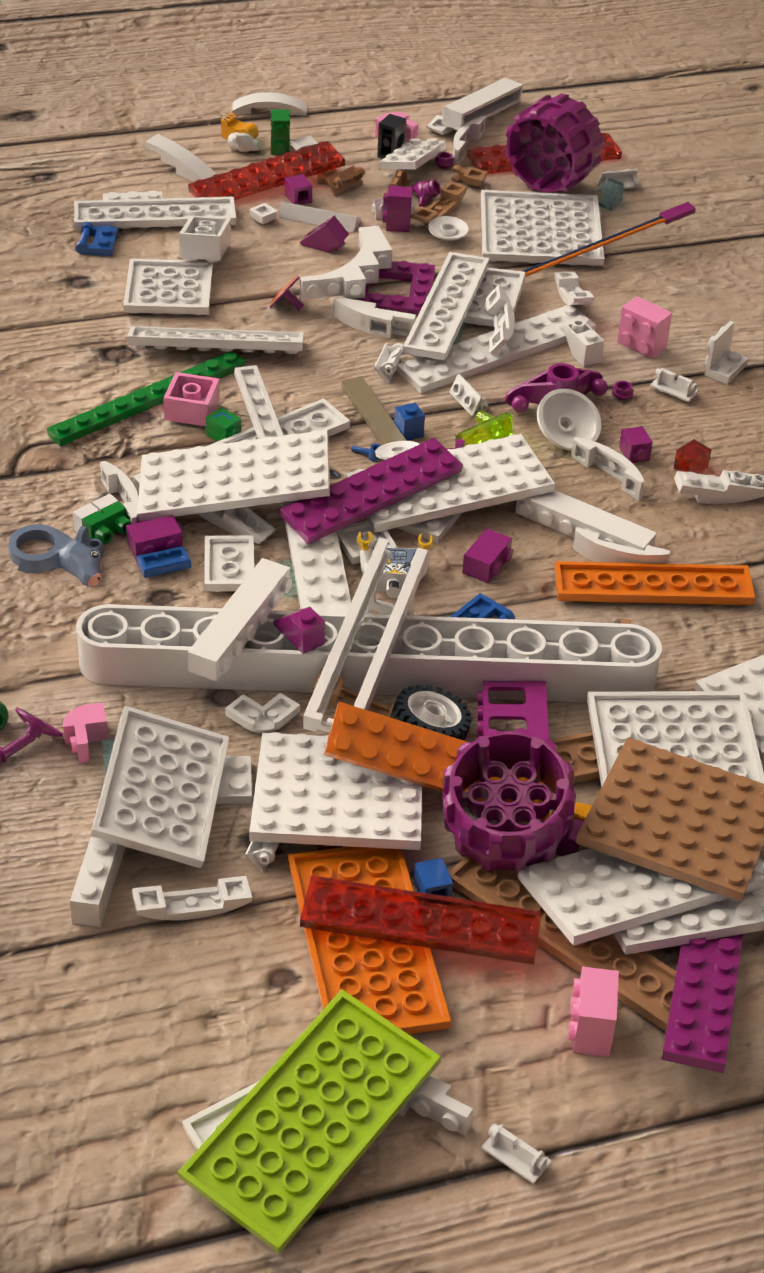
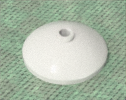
M556 389L546 394L539 403L537 409L538 425L544 436L557 447L572 451L573 439L576 437L594 442L598 439L601 432L600 414L592 401L585 395L571 389Z

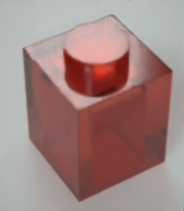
M693 439L676 450L673 468L677 471L699 474L709 467L712 449Z

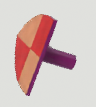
M298 275L282 286L270 302V309L282 296L298 311L303 308L304 304L295 296L294 292L289 290L300 278Z

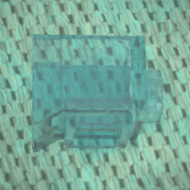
M609 178L598 186L597 191L605 194L598 199L599 206L612 211V208L623 200L624 184Z

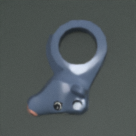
M43 524L21 527L13 532L9 538V557L14 564L19 566L18 571L42 573L63 568L76 576L83 585L96 586L102 581L100 570L104 554L103 543L99 539L89 538L88 527L81 526L75 540L65 533ZM33 539L47 540L54 545L51 550L40 555L25 554L18 549L20 545Z

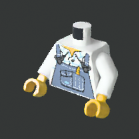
M370 531L368 533V541L361 539V532H359L357 537V543L362 547L360 563L363 574L375 548L372 547L369 550L373 539ZM421 533L418 537L419 547L425 550L431 549L433 546L432 535H430L428 543H422ZM386 549L391 551V554L377 585V591L386 592L390 598H397L399 596L417 549ZM428 554V557H427V565H426V567H425V570H424V572H423V575H422L421 579H422V578L426 575V573H427L428 562H429V556H430V554Z

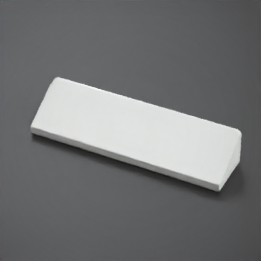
M287 202L281 203L279 212L280 218L320 225L335 215L349 232H354L361 222V218L358 216Z

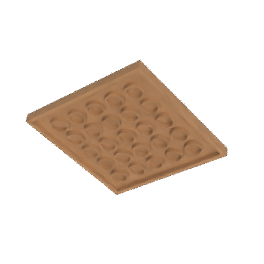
M627 737L577 834L576 843L742 902L764 846V784Z

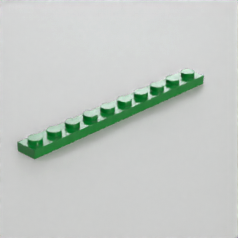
M230 351L180 373L220 379L234 373L237 367H245V360L234 351ZM174 375L48 427L47 435L56 444L63 446L162 404Z

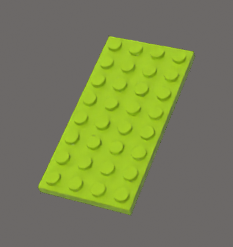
M341 989L177 1172L178 1178L280 1254L441 1063V1056Z

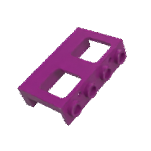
M483 681V691H478V738L484 736V732L489 730L490 720H524L530 735L538 737L543 741L549 739L546 681ZM524 691L526 702L524 704H491L488 701V692Z

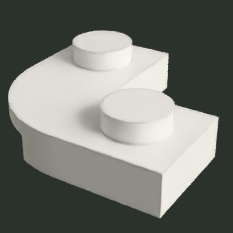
M279 693L264 706L243 694L225 708V716L244 728L258 733L276 731L300 713V704L282 693Z

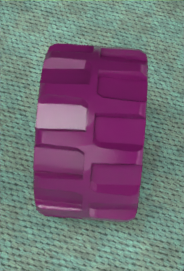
M562 93L553 98L550 95L543 96L515 116V122L507 128L505 135L508 137L507 148L505 149L506 157H509L513 173L519 176L529 189L544 193L568 192L601 163L602 158L600 154L605 143L599 128L600 123L582 101L578 102L569 98V95Z
M517 728V731L501 732L491 729L485 731L484 736L472 743L465 742L457 749L455 763L448 766L444 770L443 820L445 829L454 834L455 850L461 856L471 857L481 864L483 870L493 872L495 869L514 870V874H518L519 871L525 870L526 867L533 864H538L542 861L546 863L551 862L555 859L556 848L560 845L561 841L567 842L570 839L576 806L574 769L569 761L564 762L557 753V745L549 739L543 741L538 737L530 735L527 729ZM492 777H499V778H501V779H500V780H497V781H494V780H491L490 778H492ZM525 777V778H528L529 780H528V781H520L519 778ZM484 798L486 801L477 802L475 799ZM505 799H513L514 802H512V803H507V802H504L503 800H505ZM536 799H539V800H542L543 802L537 804V803H534V802H532V801H533V800H536ZM463 808H468L471 815L478 818L477 821L470 818ZM550 810H555V812L543 823H541V821L538 820L546 817L549 814ZM497 820L500 823L493 825L489 821ZM519 821H526V822H528L529 824H527V825H520V824H518V822H519Z

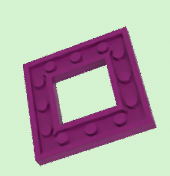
M392 261L391 268L379 269V278L412 281L409 297L369 293L371 284L369 283L366 284L365 297L355 298L354 300L376 303V308L414 314L418 317L433 286L435 265Z

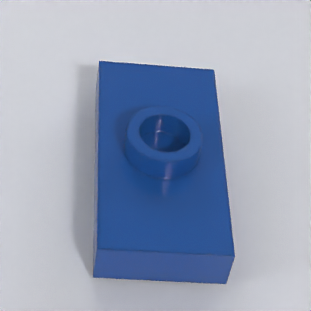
M184 546L137 556V564L144 578L191 568V560Z

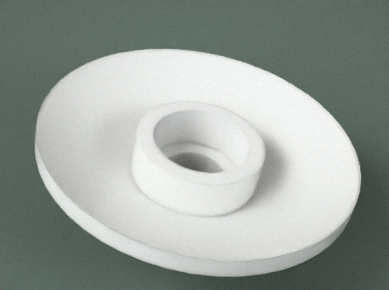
M440 216L429 222L428 228L430 233L446 241L459 240L468 234V225L456 217Z
M413 441L391 442L378 447L375 453L378 458L386 460L419 445V443Z

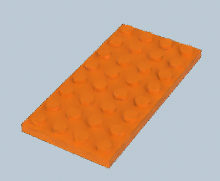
M348 846L288 854V866L322 1010L342 989L409 1035L450 1029L451 1018L402 849Z

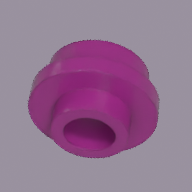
M440 152L435 158V163L440 168H449L454 164V158L449 152Z
M618 381L612 387V395L619 400H627L634 394L632 384L628 381Z

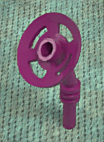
M16 707L15 711L27 725L25 730L27 733L6 747H0V764L1 762H6L8 757L35 741L36 737L40 738L42 734L62 737L64 733L25 710Z

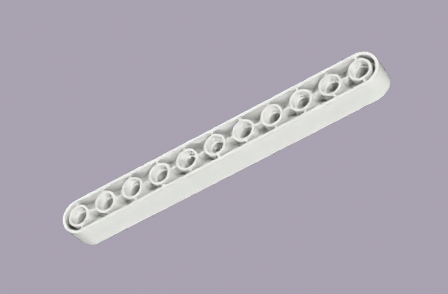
M99 605L85 611L79 617L76 624L79 668L88 680L103 685L314 692L313 686L321 668L323 669L347 613L316 612L325 620V644L302 654L273 625L274 620L294 611L271 610L266 622L260 624L253 639L247 641L240 656L234 658L229 670L223 673L216 682L188 671V651L220 612L221 608ZM365 614L340 674V677L345 679L344 687L358 693L360 692L391 615ZM406 615L375 695L398 696L402 689L408 688L410 685L416 687L417 684H422L424 688L427 685H432L434 690L437 687L442 688L443 693L449 691L452 693V698L478 699V691H483V681H546L547 701L587 703L588 692H654L662 645L659 638L652 631L634 624ZM489 691L488 699L525 700V692Z

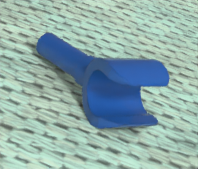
M372 444L370 449L352 446L351 451L368 455L369 460L375 462L379 459L375 451L381 445Z

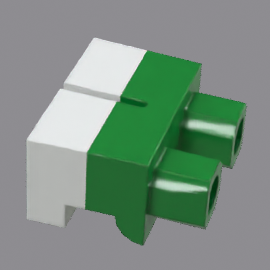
M111 494L73 511L74 531L78 533L81 526L88 527L89 538L99 539L103 545L111 542L113 534L116 532L123 535L127 534V525H131V521L127 518L126 508Z

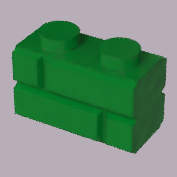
M271 110L272 155H290V110Z

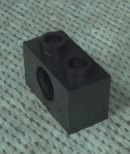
M389 114L379 122L377 157L384 159L386 155L392 154L395 149H399L405 144L406 118Z

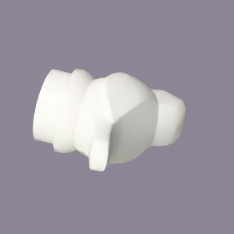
M231 133L228 137V146L233 150L246 153L259 151L261 148V142L253 139L247 133Z

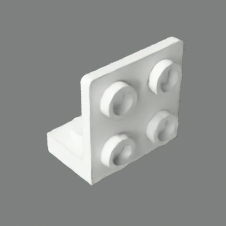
M730 321L725 327L722 326L719 332L710 338L707 346L709 353L704 362V366H706L705 376L727 385L747 366L749 359L738 352L730 350L735 324L733 321Z

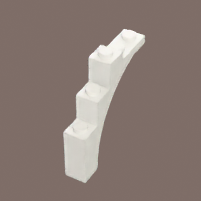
M369 226L359 228L358 246L360 251L346 265L322 275L300 277L301 299L342 295L348 299L364 298L366 284L378 283L379 269L391 268L392 248L380 227Z

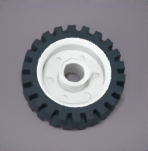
M417 684L416 687L410 685L408 688L402 689L391 712V718L460 740H465L472 722L471 712L466 710L467 706L465 703H460V698H452L451 692L443 693V689L439 687L434 690L432 685H427L424 688L422 684Z

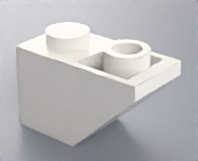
M582 318L563 323L572 356L583 367L602 362L604 340Z

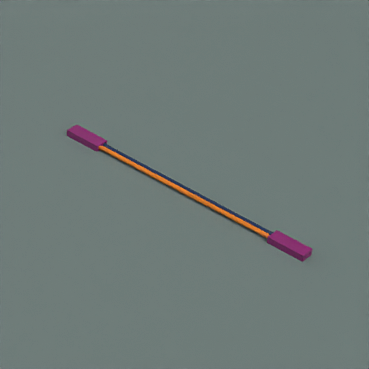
M689 202L660 212L657 218L521 272H525V277L660 223L667 225L695 213L696 208Z

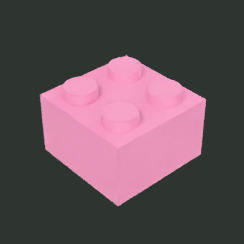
M636 296L622 307L617 343L653 359L667 348L672 312Z
M176 372L164 396V420L206 426V416L215 412L220 401L219 379Z
M582 967L580 979H574L573 997H571L570 1003L571 1021L568 1030V1040H573V1053L601 1057L610 1056L617 1020L619 971Z

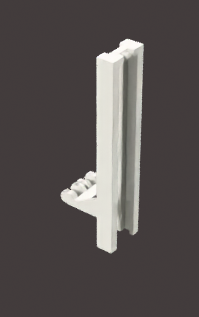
M378 539L304 713L303 729L317 732V729L330 732L333 719L328 718L327 722H324V712L365 614H372V610L378 611L380 615L388 614L391 616L354 704L355 707L369 710L406 615L413 616L415 592L427 565L428 550L417 549L396 604L376 600L377 585L391 554V551L386 550L389 540Z

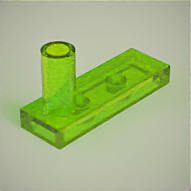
M480 410L475 416V421L479 424L455 434V440L463 439L465 447L470 444L474 445L487 442L488 440L509 437L513 435L512 414L504 412L498 416H493Z

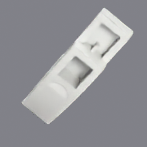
M341 297L334 298V317L348 326L369 334L391 338L392 334L408 336L415 323L416 315L378 309L376 308V303Z
M723 470L721 476L717 477L715 475L677 471L674 477L679 493L695 495L697 503H738L764 496V476L760 474Z
M429 1076L398 1114L404 1117L408 1109L412 1108L419 1115L429 1117L441 1123L446 1129L456 1131L465 1136L471 1127L473 1108L450 1097V1084Z

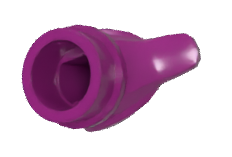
M436 179L417 182L412 186L413 192L420 198L419 206L425 207L431 198H435L441 193V187Z

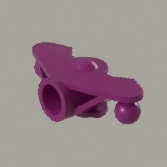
M556 363L551 365L546 371L510 389L505 395V401L509 406H512L515 412L523 413L527 411L529 403L539 404L546 394L556 389H571L583 395L592 391L594 395L602 396L606 394L608 385L598 371L575 368L566 363Z

